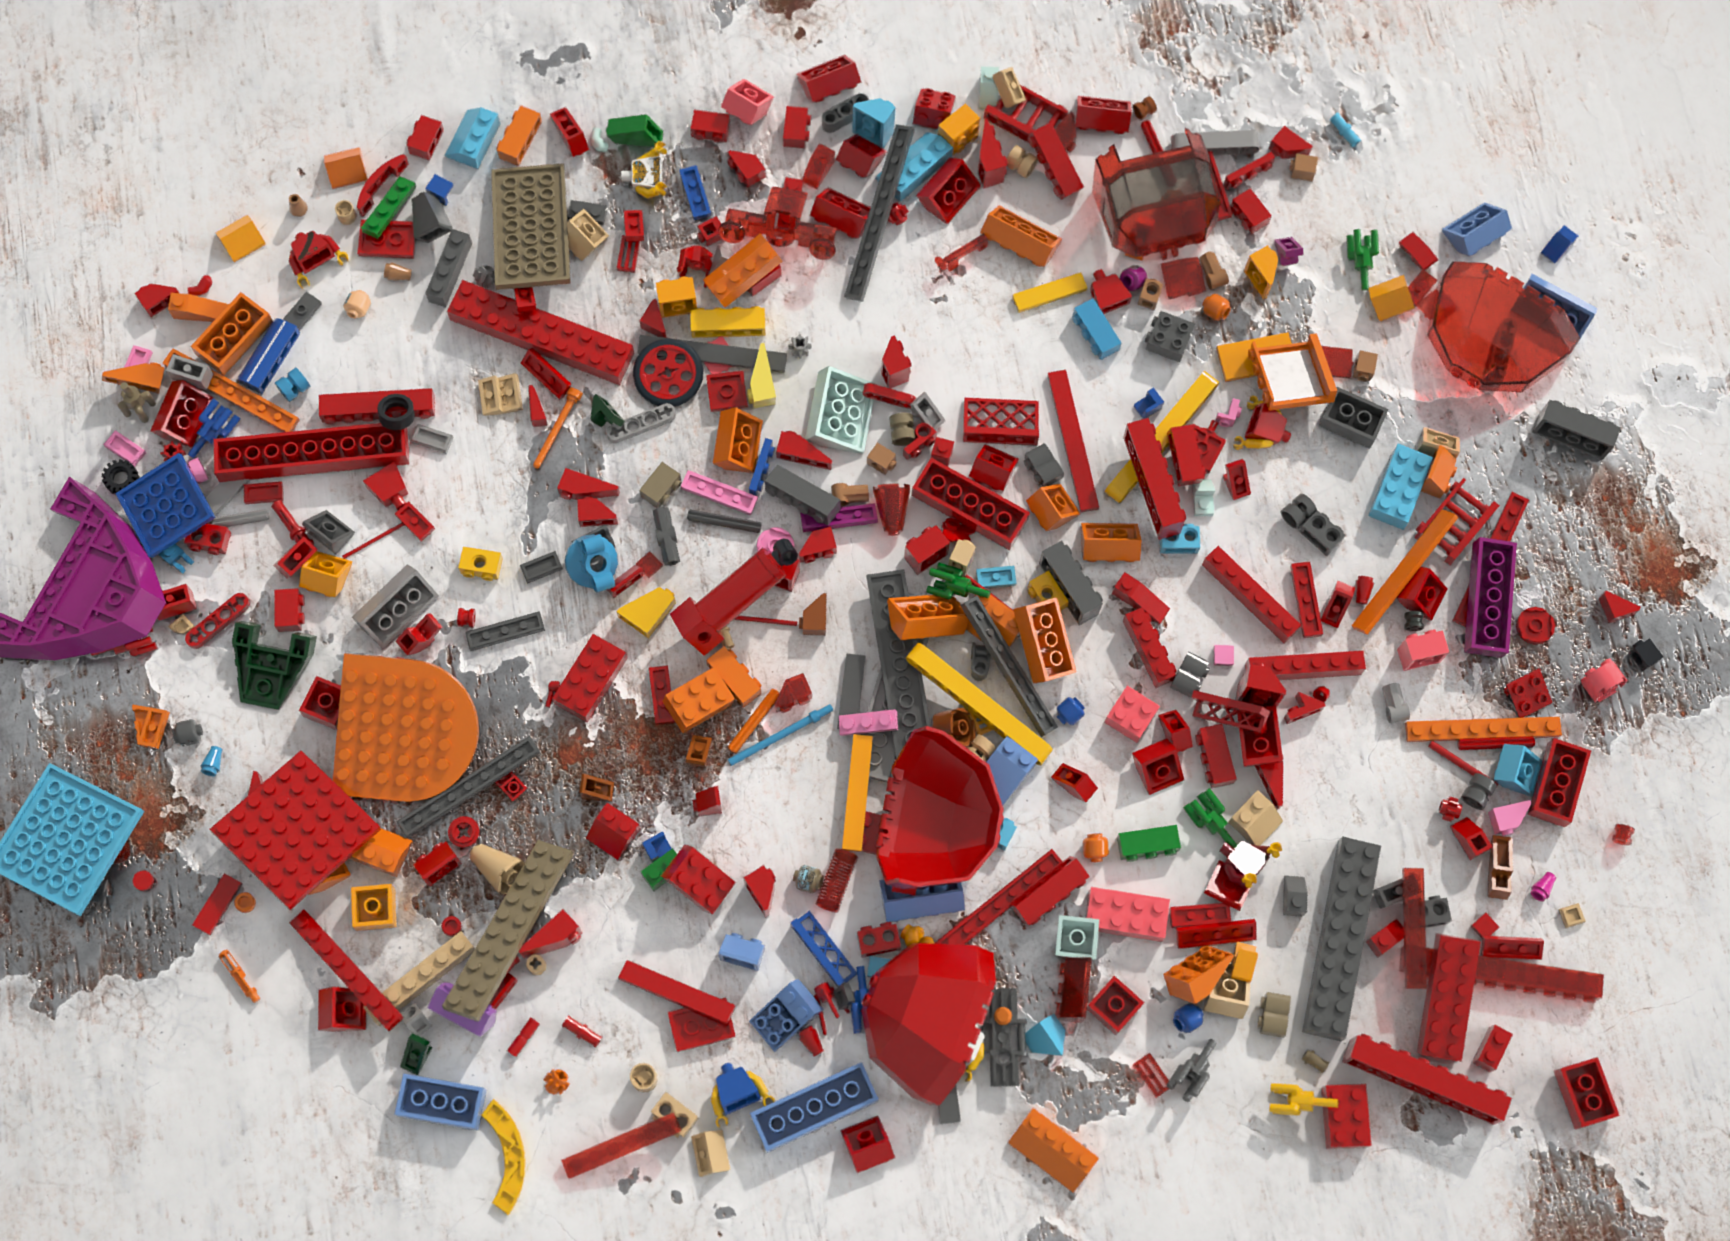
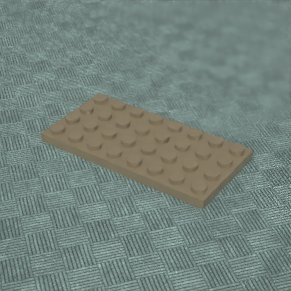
M564 163L491 169L496 290L571 284Z

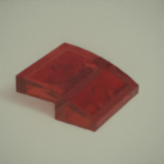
M1199 257L1178 259L1161 264L1169 299L1186 294L1190 297L1206 292Z

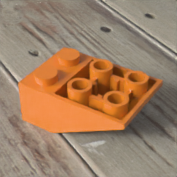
M1211 946L1201 947L1198 952L1186 957L1184 961L1172 966L1169 971L1163 974L1169 994L1193 1004L1198 1003L1211 994L1234 957L1233 954Z

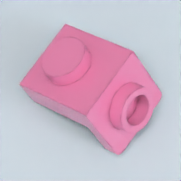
M1233 398L1228 415L1217 413L1215 423L1217 421L1222 427H1233L1236 418H1239L1241 414L1240 400Z

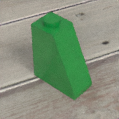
M647 114L608 119L606 136L615 144L654 147L656 142L663 139L664 131Z

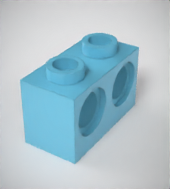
M1184 524L1181 533L1173 536L1174 541H1169L1167 538L1159 540L1160 554H1198L1200 550V526ZM1186 535L1192 536V537H1193V541H1188V540H1186V539H1185V536H1186Z

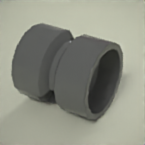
M1301 493L1292 500V504H1287L1280 513L1288 525L1297 529L1305 522V518H1310L1317 511V508L1307 495Z
M1475 773L1469 782L1470 787L1465 789L1461 799L1469 806L1483 810L1489 801L1487 797L1492 796L1497 784L1489 777Z

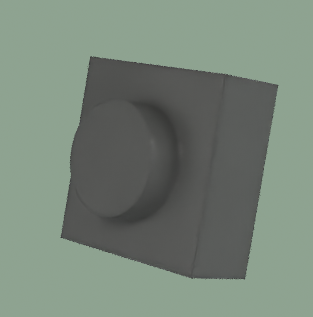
M842 983L833 991L839 1010L846 1009L855 1002L850 983Z

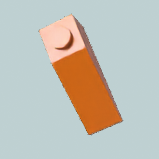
M171 293L168 311L173 319L213 322L229 304L191 294Z
M151 362L150 364L143 363L103 372L102 381L118 385L126 382L128 385L135 386L140 390L159 394L165 367Z

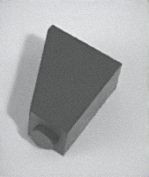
M421 192L412 198L414 239L430 243L453 230L438 197L428 192Z

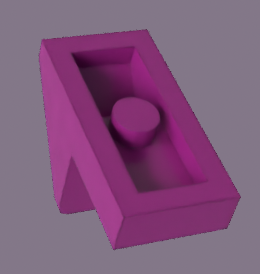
M1293 237L1274 240L1281 266L1296 264L1299 261L1298 256L1304 255L1303 247Z

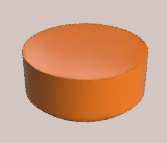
M242 892L236 896L234 905L238 911L248 913L254 909L256 900L250 893Z

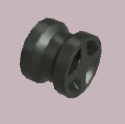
M1409 611L1404 614L1406 619L1405 630L1421 631L1424 629V624L1422 623L1424 618L1423 612Z

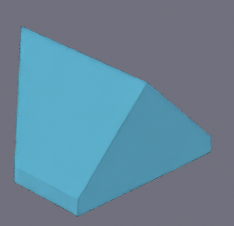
M1052 1014L1025 1033L1026 1044L1032 1053L1063 1056L1066 1030L1055 1014Z

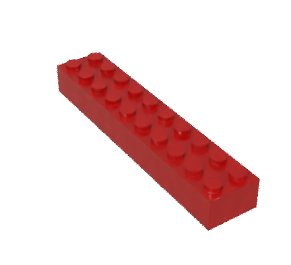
M465 280L461 281L447 310L449 319L453 322L526 350L533 348L544 357L617 385L621 384L634 356L632 344L538 308L532 311L518 312L514 299Z
M381 423L214 439V474L219 482L386 467L392 462H395L396 466L409 464L407 428L396 431L389 430L382 426Z

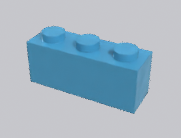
M1094 298L1074 308L1072 319L1077 326H1080L1084 339L1090 342L1091 350L1095 356L1098 355L1100 360L1120 350L1122 343Z

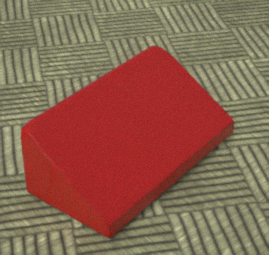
M634 565L615 579V587L607 589V591L613 598L618 596L643 577V569Z
M507 973L489 1003L493 1009L496 1010L518 982L513 975Z

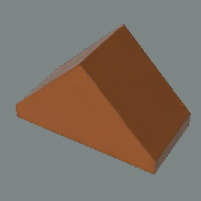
M582 774L579 792L582 799L612 802L614 782Z

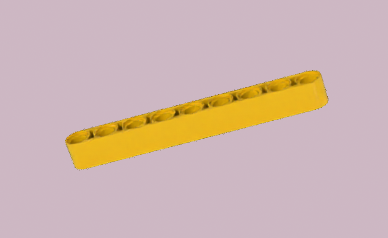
M1206 371L1198 377L1157 426L1156 434L1154 435L1156 440H1159L1161 443V454L1169 446L1167 436L1169 429L1186 425L1219 385L1220 382ZM1131 459L1104 491L1119 504L1138 483Z
M917 643L906 656V661L1002 738L1010 737L1038 759L1037 765H1042L1053 751L1047 742L923 644Z

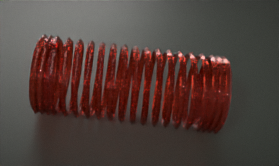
M836 848L833 853L834 856H832L830 866H828L829 869H827L825 879L823 880L822 889H820L815 902L818 907L836 913L840 910L841 906L839 904H842L843 894H846L844 891H847L846 888L848 887L846 884H849L848 881H850L853 874L851 871H854V865L858 860L856 854Z

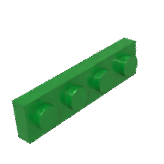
M399 176L361 227L362 232L378 239L416 189V183Z

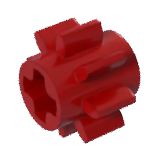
M898 202L893 203L888 222L895 223V225L904 223L909 212L907 207Z
M173 441L168 445H163L164 452H160L162 457H165L164 462L178 453L182 454V456L186 455L185 451L182 450L183 446L180 443L176 446Z
M1451 796L1447 800L1442 799L1438 813L1443 815V820L1451 822L1454 818L1458 819L1460 817L1462 805L1458 803L1459 799Z

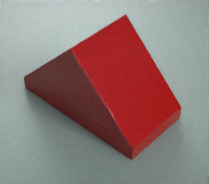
M652 299L639 320L640 327L657 337L667 338L657 300Z
M1606 590L1599 597L1600 604L1609 623L1634 616L1641 608Z

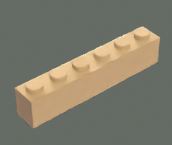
M460 931L383 991L382 994L399 1011L471 955L475 948ZM364 1006L363 1008L373 1019V1021L378 1026L382 1025L377 1020V1018L366 1008V1006Z

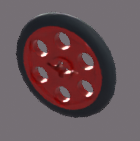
M676 339L657 340L647 345L637 356L633 366L634 384L641 396L651 404L660 406L668 403L674 407L680 406L694 397L700 389L703 380L702 361L698 353L683 341ZM660 351L667 353L668 356L665 360L661 361L657 358V354ZM684 355L686 357L685 362L682 364L676 363V356ZM653 365L655 367L654 373L647 374L645 367ZM666 369L673 371L670 377L663 375L666 373ZM684 372L691 373L692 377L689 381L681 379V375ZM654 382L660 383V390L652 391L651 384ZM671 386L679 387L678 394L672 395L669 393Z

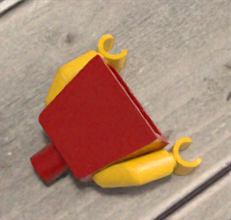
M1251 396L1250 401L1254 403L1247 402V408L1254 411L1244 436L1247 439L1243 440L1241 436L1235 437L1234 441H1240L1241 444H1234V449L1240 450L1243 446L1254 449L1269 448L1279 443L1280 440L1287 443L1291 438V433L1284 430L1287 419L1282 415L1279 409L1269 411L1267 404H1264L1263 400L1258 401L1256 396Z

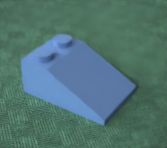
M1008 736L987 760L1002 806L1033 770L1038 761L1035 756Z

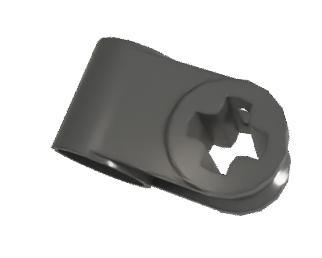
M972 642L971 676L974 680L982 681L988 675L991 655L985 645H976L975 642ZM982 667L985 671L979 673L975 668Z

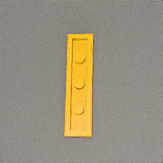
M1080 272L1012 295L1018 313L1087 291L1088 287Z

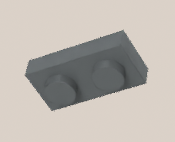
M575 200L570 201L567 215L568 220L585 209L598 224L604 225L607 205Z

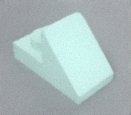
M1203 479L1199 484H1192L1194 516H1213L1215 488L1211 479Z

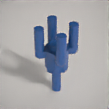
M214 398L199 416V421L203 425L197 431V434L201 437L187 454L193 459L207 441L212 444L218 436L226 438L241 419L234 414L224 429L221 428L233 413L222 405L212 418L209 419L208 417L219 404Z
M864 966L856 967L859 990L853 991L855 1002L851 1006L854 1034L862 1033V1000L865 994L869 992L866 985Z

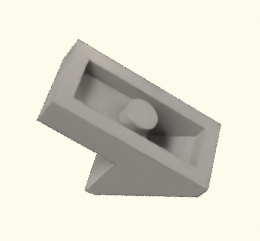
M923 392L911 403L912 415L920 418L922 423L929 424L935 430L946 421L926 392Z

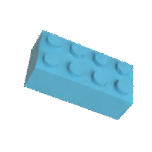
M1397 444L1368 516L1404 530L1411 518L1433 457Z

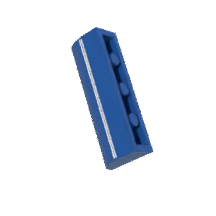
M275 318L236 379V382L262 395L299 337L300 332L297 326L283 319Z

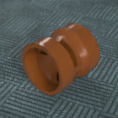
M1150 96L1145 97L1142 102H1136L1132 105L1133 112L1139 120H1143L1148 114L1157 112L1156 103Z

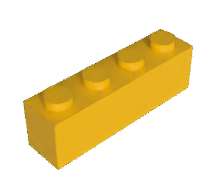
M753 306L751 308L733 307L732 309H723L717 307L709 310L704 308L690 310L692 338L766 336L765 308Z

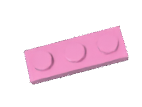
M895 709L839 716L841 736L898 730L897 711Z

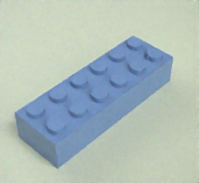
M860 1062L753 1111L750 1115L768 1153L873 1105L879 1099L863 1063Z

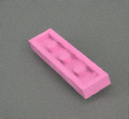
M689 470L681 485L682 490L748 515L752 514L758 500V496Z

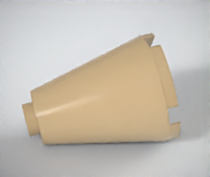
M484 844L474 846L470 852V860L492 887L501 894H506L509 891L522 866L525 865L521 859Z

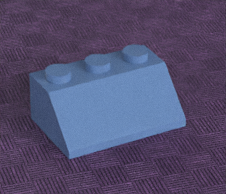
M1484 202L1444 227L1442 232L1458 252L1471 256L1476 254L1481 248L1490 245L1497 238L1504 236L1512 229L1507 210Z

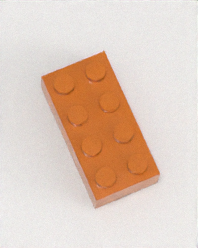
M240 292L191 345V348L196 356L225 376L272 324L273 320L267 311Z
M1052 598L1013 609L1033 684L1076 673L1058 599Z

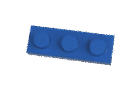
M697 165L680 169L679 173L693 219L698 220L710 217L711 211Z
M765 438L749 487V493L757 496L758 491L762 492L764 481H762L763 475H767L770 464H767L769 457L773 458L775 452L773 440Z

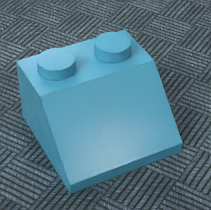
M1504 744L1497 769L1494 773V780L1504 788L1532 797L1542 760L1524 745Z

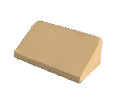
M1013 67L992 75L1005 108L1026 101Z

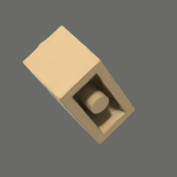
M958 539L949 558L948 565L962 569V577H965L972 564L976 546L969 540L964 539L962 541Z

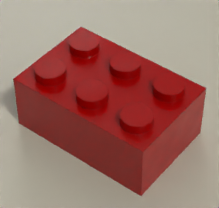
M685 844L661 875L663 879L700 909L710 914L716 911L736 883L694 847Z
M1598 1057L1553 1071L1575 1130L1620 1116Z
M1366 1084L1323 1086L1321 1088L1322 1098L1338 1099L1337 1108L1323 1107L1326 1149L1368 1148L1372 1146Z

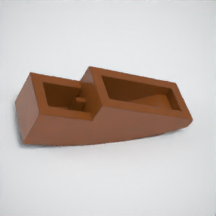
M1493 835L1491 839L1493 847L1490 849L1488 869V897L1508 900L1512 893L1513 841L1512 837Z

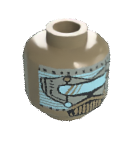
M806 865L801 866L793 875L796 888L809 893H815L817 890H820L824 880L820 869Z

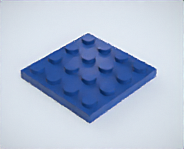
M180 453L115 493L150 558L157 556L216 518Z

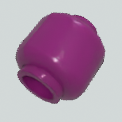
M1132 265L1124 269L1120 274V280L1128 291H1135L1143 287L1147 278L1145 270L1139 265Z

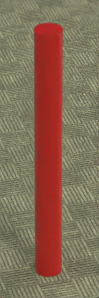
M1433 740L1430 742L1429 748L1472 776L1475 773L1485 775Z

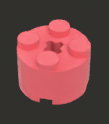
M1610 658L1600 664L1601 667L1598 669L1593 667L1585 673L1586 676L1580 680L1582 686L1595 703L1613 695L1618 685L1622 688L1628 682Z

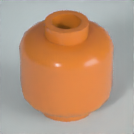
M1212 294L1210 297L1207 296L1202 304L1204 306V314L1215 321L1226 319L1231 311L1229 301L1218 294Z
M1102 833L1087 834V838L1083 839L1084 857L1090 858L1091 862H1102L1103 857L1108 856V839Z

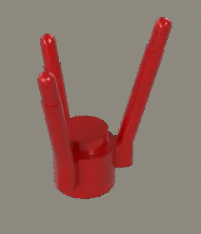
M828 982L818 985L814 988L816 994L813 997L820 1005V1000L822 1003L828 1002L832 1012L838 1019L839 1014L831 1000L833 997L835 998L833 993L834 987H830ZM848 1008L844 1009L846 1013H850ZM822 1011L819 1014L823 1035H826L827 1031Z

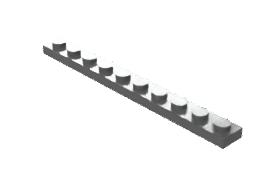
M898 124L895 126L844 295L846 299L864 301L915 129L913 127Z

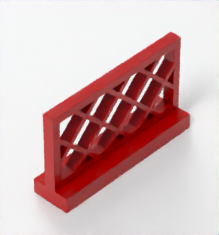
M964 397L963 442L1038 445L1039 401ZM968 404H976L979 409L973 413L968 408ZM995 405L998 409L991 413L986 407ZM1007 406H1014L1017 410L1010 414L1005 408ZM1025 407H1035V411L1030 415L1023 409ZM982 410L988 415L983 421L977 416ZM1000 412L1007 416L1002 422L995 417ZM1019 412L1026 417L1022 422L1014 418ZM972 418L979 423L976 427L968 426V422ZM992 419L998 425L996 427H989L986 423ZM1011 420L1017 426L1007 428L1004 424ZM1030 421L1034 425V429H1026L1023 425Z

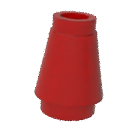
M1358 576V580H1355L1356 603L1367 605L1375 583H1373L1372 577Z
M812 1025L798 1033L800 1036L799 1040L814 1057L824 1051L817 1030Z

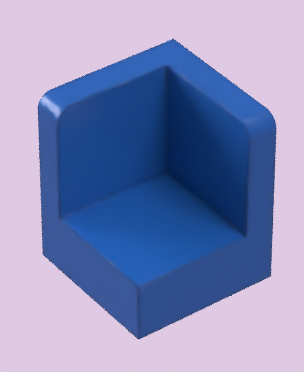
M434 174L425 189L426 192L438 197L440 203L446 206L448 204L447 195L453 188V183Z
M1153 387L1147 391L1146 397L1134 404V408L1145 419L1161 410L1164 401Z
M663 831L642 842L652 863L672 849Z

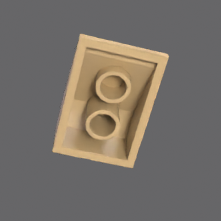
M1232 958L1211 994L1204 998V1011L1243 1019L1249 1007L1250 983L1231 978Z

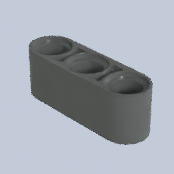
M858 93L825 111L822 115L823 130L827 133H833L852 123L853 105L858 102L868 101V96Z

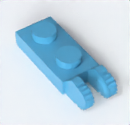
M176 544L158 554L170 566H174L182 574L186 570L181 564L177 563L181 557L190 565L194 563Z

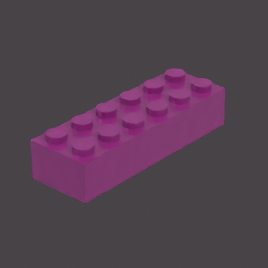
M1479 537L1472 543L1464 645L1465 653L1502 658L1509 653L1517 543Z

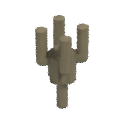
M126 382L121 383L123 401L118 403V408L125 417L131 416L129 409L135 410L143 423H147L149 418L143 411L142 406L145 401L150 406H155V399L149 391L140 393L137 387L128 385Z

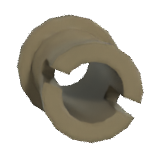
M1308 1049L1303 1055L1302 1060L1305 1061V1064L1308 1063L1323 1073L1328 1067L1329 1062L1316 1055L1314 1050L1310 1051Z

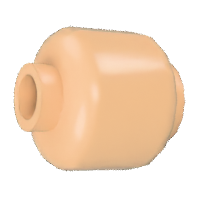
M356 290L349 293L343 307L349 317L354 319L362 318L366 315L371 301L367 293Z

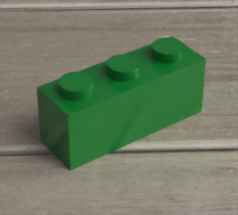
M1177 825L1123 832L1117 835L1120 859H1126V862L1137 861L1138 857L1153 859L1158 854L1173 856L1181 849Z

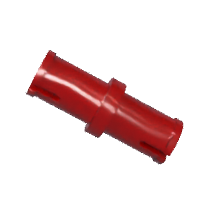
M569 1015L562 1024V1027L576 1034V1038H582L595 1048L602 1039V1036L587 1028L588 1025L579 1023Z

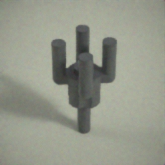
M1213 1039L1208 1041L1200 1055L1194 1053L1184 1065L1180 1064L1166 1084L1169 1089L1173 1090L1176 1084L1181 1085L1185 1078L1192 1082L1182 1097L1186 1102H1189L1193 1096L1198 1097L1210 1078L1209 1073L1206 1071L1210 1066L1207 1058L1217 1044Z

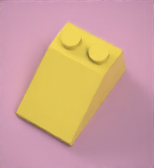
M764 343L760 344L750 382V389L747 390L748 402L753 404V409L775 405L776 394Z

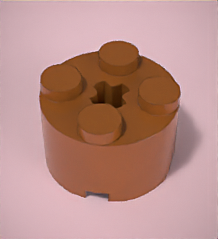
M964 708L942 711L933 716V728L946 732L965 747L969 746V743L974 741L976 736L975 722L968 716L970 714L969 711Z

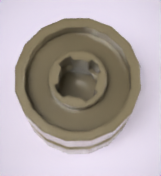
M897 413L889 417L890 429L893 430L891 432L893 445L906 446L916 439L915 430L913 429L914 419L911 413Z

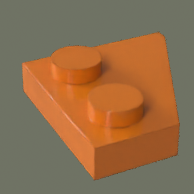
M133 704L132 711L135 712L136 721H134V725L137 730V744L142 747L159 750L170 712Z

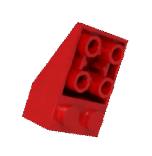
M985 119L977 172L983 189L1003 183L1005 175H1007L1006 167L1008 166L1006 156H1002L1000 141H996L994 136V126L989 124L988 119Z

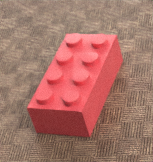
M1091 887L1088 892L1085 918L1099 919V932L1162 942L1166 936L1170 899Z

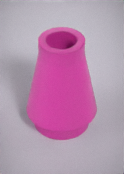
M1546 872L1531 887L1532 891L1530 893L1532 897L1542 902L1548 899L1554 882L1557 879L1556 876L1551 872Z

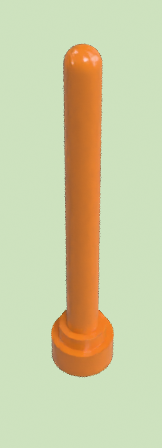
M569 388L566 394L567 402L533 463L534 468H540L572 406L582 398L583 393L578 389Z

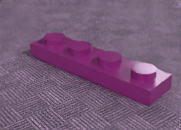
M875 503L841 507V510L829 525L819 523L812 516L800 512L803 532H811L827 527L835 529L878 523Z

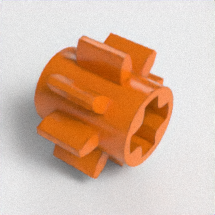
M552 1069L543 1079L547 1082L545 1085L546 1090L554 1095L558 1093L561 1095L570 1085L566 1082L568 1075L560 1069Z

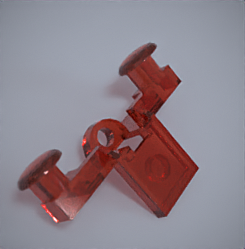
M772 186L764 215L728 208L726 222H723L718 229L720 237L728 243H739L745 236L755 238L761 233L762 236L763 234L766 235V239L770 244L777 247H786L791 245L794 240H798V246L808 247L812 256L819 260L831 259L836 253L834 243L837 228L801 222L807 201V192ZM776 213L790 215L788 230L774 228Z

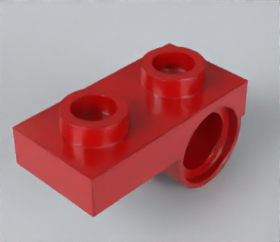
M920 423L915 429L916 439L903 449V456L907 461L918 457L923 448L926 446L930 447L935 443L937 431L929 424ZM926 432L928 435L922 437L919 435V433Z

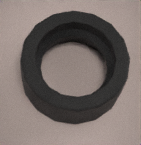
M390 394L384 397L378 404L379 421L385 428L395 431L403 430L413 423L415 418L413 402L407 396ZM398 406L407 409V412L401 417L393 418L385 415V412L392 407Z

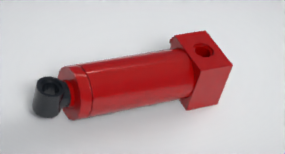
M780 539L774 544L773 552L769 553L762 547L697 603L689 597L670 613L682 637L704 656L725 639L721 630L786 576L782 567L783 565L788 566L795 563L798 558L797 551L788 539Z

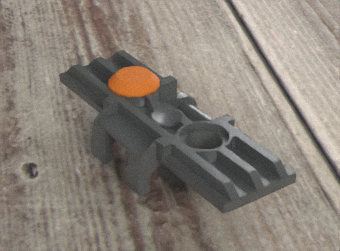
M1017 988L991 990L994 994L989 1006V1023H983L982 1026L984 1053L990 1052L991 1087L1019 1086V1057L1028 1056L1025 1039L1027 1019H1018ZM1011 1025H1017L1018 1050L1011 1051L1010 1046ZM1008 1053L1010 1060L1007 1063H1001L998 1059L999 1054Z

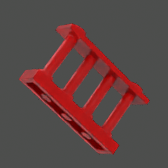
M1020 85L1026 101L1019 103L1011 115L1001 111L1004 104L1002 99H1000L995 107L987 105L983 118L988 119L994 125L1029 143L1028 134L1034 131L1032 127L1043 110L1053 115L1048 122H1051L1053 127L1059 119L1066 122L1069 111L1064 106L1057 105ZM1029 102L1037 108L1028 122L1023 124L1017 118Z
M1465 478L1460 482H1454L1449 489L1451 493L1426 523L1423 521L1416 528L1418 533L1414 537L1418 540L1444 507H1447L1469 524L1468 527L1471 529L1468 533L1460 531L1454 525L1448 530L1458 538L1459 543L1456 547L1454 545L1451 546L1443 539L1438 543V546L1446 551L1448 557L1445 559V562L1450 566L1500 506L1495 501L1490 506L1484 505L1464 490L1462 485L1466 481ZM1457 493L1477 508L1482 516L1479 519L1472 518L1450 500Z

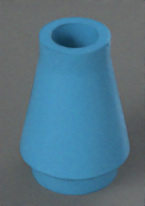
M211 746L210 751L200 765L203 774L216 776L220 772L222 748Z

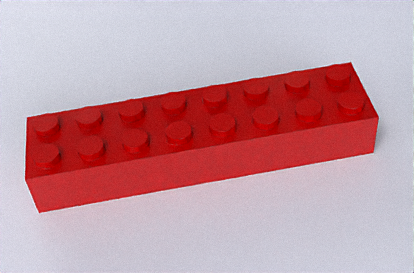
M1366 1034L1357 1035L1349 1040L1342 1060L1343 1063L1495 1125L1505 1121L1512 1100L1511 1097L1506 1096V1092L1499 1089L1491 1090L1487 1088V1084L1480 1081L1475 1083L1469 1081L1466 1075L1460 1073L1452 1074L1444 1066L1437 1065L1435 1067L1430 1064L1429 1060L1418 1057V1059L1411 1057V1053L1405 1050H1394L1388 1043L1372 1041L1373 1038Z

